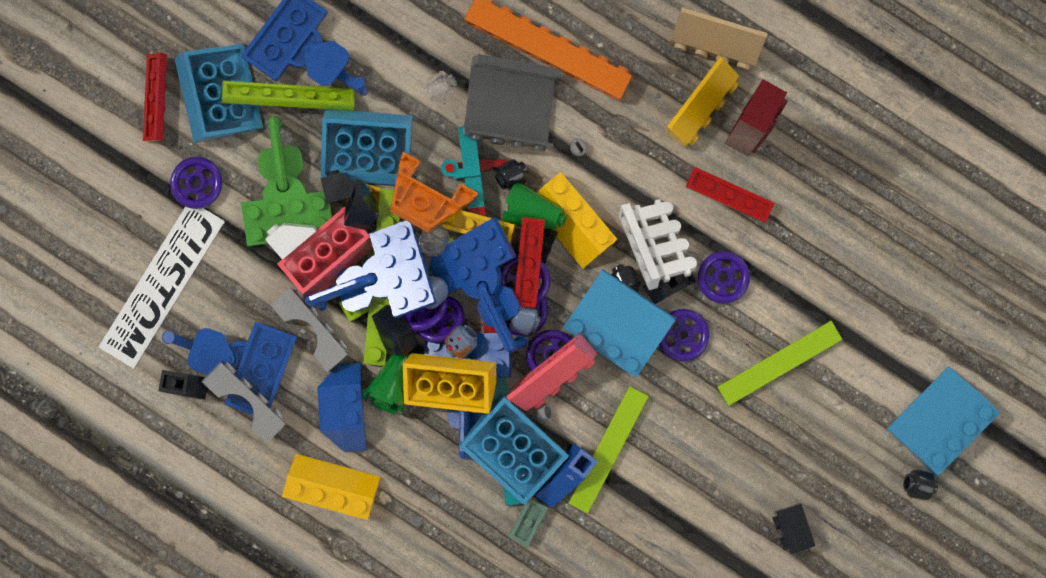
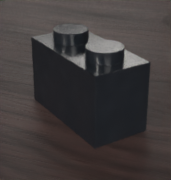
M801 503L774 511L775 516L772 517L776 530L780 529L782 538H779L783 551L787 550L788 554H793L816 546Z

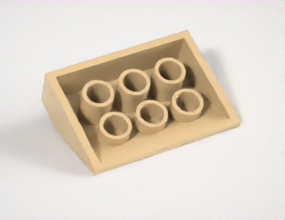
M682 7L670 44L674 45V49L686 52L687 49L695 51V55L707 58V56L716 58L715 61L721 57L727 63L737 64V68L749 71V68L754 69L767 33Z

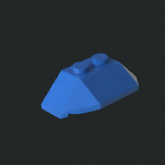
M361 362L338 364L317 387L320 432L344 452L364 451L367 448L362 398Z

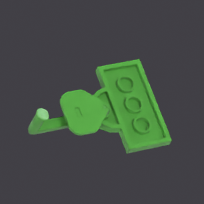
M271 116L268 119L272 148L262 150L258 156L260 174L269 181L263 190V200L241 203L247 246L267 244L268 242L265 240L268 236L267 231L276 223L278 226L283 223L314 225L319 229L332 218L331 204H327L324 191L307 193L304 185L297 179L303 170L302 154L296 146H282L280 135L282 119L278 116Z

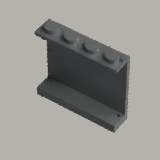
M482 54L472 57L463 135L470 136V140L473 141L488 139L491 140V144L504 145V142L511 143L513 148L522 149L528 146L532 147V151L545 152L546 149L553 147L552 143H548L555 80L561 78L562 69Z

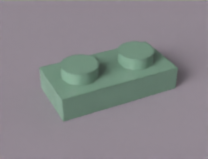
M530 498L524 505L508 537L528 547L548 507Z

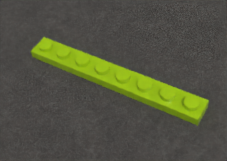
M380 188L379 216L376 231L400 223L401 218L390 212L393 189ZM374 297L369 305L363 364L384 366L387 362V352L374 324L372 315L384 306L390 305L388 298Z

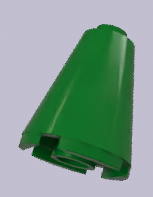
M522 183L513 185L506 200L508 211H503V221L522 227V218L530 217L545 219L544 229L557 230L559 226L563 227L567 217L562 207Z
M406 354L404 357L398 355L390 357L365 389L362 398L366 402L369 398L373 401L372 405L380 410L395 414L396 411H398L399 415L403 413L405 408L403 362L409 357V354Z

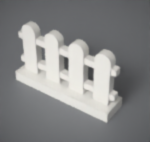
M660 199L655 200L654 205L642 208L639 205H635L634 210H632L630 203L621 205L619 219L648 289H656L661 279L665 283L672 276L684 274L685 277L690 276L691 271H694L697 261L693 257L685 258L683 255L688 250L689 242L684 238L677 239L675 234L680 232L681 223L677 220L669 221L667 217L672 214L673 205L670 202L661 203ZM658 218H660L662 221V223L651 226L647 225V221L655 220ZM664 237H668L670 240L657 245L654 241ZM673 255L677 256L678 260L667 263L662 261V258Z

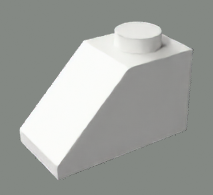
M276 223L267 231L268 236L265 240L283 260L314 234L317 228L314 225L283 223L278 226Z

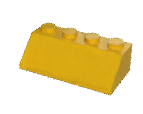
M720 57L666 127L664 133L684 148L688 144L693 146L700 136L697 134L701 127L706 128L713 119L710 116L715 109L719 111L726 102L723 99L728 92L732 94L739 85L736 82L739 75L723 58Z
M561 172L537 192L562 207L564 214H567L563 227L559 226L555 230L558 232L556 238L582 269L617 241L614 234Z
M413 353L403 362L404 404L490 413L496 387V362Z
M295 454L287 475L282 497L369 520L381 477Z

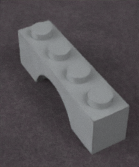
M289 288L271 304V307L286 323L301 320L309 323L314 328L318 342L313 355L327 372L332 371L349 356L346 352L349 349L348 346L341 339L337 341L332 334L335 331L327 322L324 324L318 319L320 314L314 307L310 306L308 308L303 302L306 298L298 289L294 291L292 288Z
M220 361L202 380V383L218 398L227 394H236L247 399L253 408V419L250 427L268 443L284 427L285 422L282 419L285 416L277 408L274 410L270 409L266 405L269 401L260 392L256 395L250 389L253 386L244 377L240 380L235 375L237 371L228 362L224 365Z

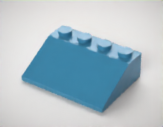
M244 44L186 51L174 58L194 143L216 140L263 128L258 105L222 103L223 81L253 83L249 64L241 57L245 51Z
M325 109L322 119L321 178L327 177V172L339 170L340 173H348L363 183L395 185L402 153L411 154L413 115Z
M602 269L563 329L575 337L581 333L594 350L636 378L676 318Z
M948 366L887 430L934 476H939L1000 412Z
M502 393L492 403L490 413H483L459 444V447L523 505L569 457L561 446Z

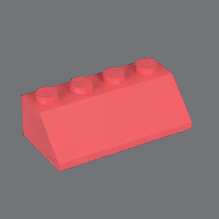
M345 207L277 263L305 297L330 287L336 281L340 271L354 266L373 250L370 236L365 230L344 225Z
M579 333L514 384L506 398L526 411L532 407L537 409L545 402L543 398L548 394L551 396L555 395L561 389V384L565 381L570 383L578 376L577 372L579 370L590 368L595 363L593 359L597 352L583 335Z

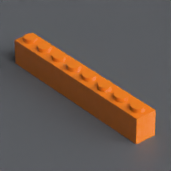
M493 0L473 1L464 18L466 24L552 68L562 69V73L620 102L632 79L628 69L620 65L616 68L609 64L611 61L600 55L597 58L590 54L591 51L583 46L577 48L571 45L572 41L564 36L558 38L551 34L552 31L544 26L538 28L532 25L533 21L525 16L519 18L513 15L511 9L505 6L499 8L493 5Z

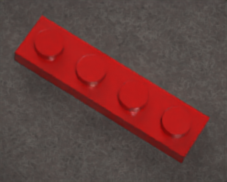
M165 53L147 54L143 141L145 142L163 141L167 54Z
M694 167L685 188L763 223H766L774 205V202L696 167Z
M522 218L515 294L520 306L537 307L545 219Z

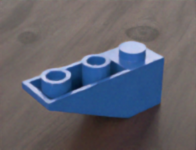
M576 443L567 451L569 457L535 494L538 499L551 508L580 484L598 462Z

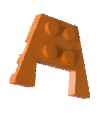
M403 152L399 162L390 207L391 213L429 233L477 198L478 192L463 184H460L450 199L415 180L412 176L421 161Z

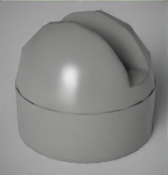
M575 139L570 145L571 153L577 157L584 156L588 150V145L583 139ZM576 142H579L580 146L584 150L581 153L578 147L575 145Z
M542 404L534 410V413H537L535 418L538 421L547 422L552 420L553 412L549 404Z

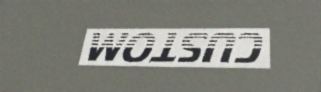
M184 208L100 343L99 348L134 369L224 224V220L204 208Z

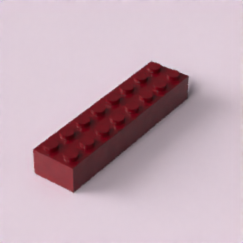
M762 79L745 105L725 144L746 156L750 152L755 153L771 133L777 122L776 119L788 102L785 96L788 92Z

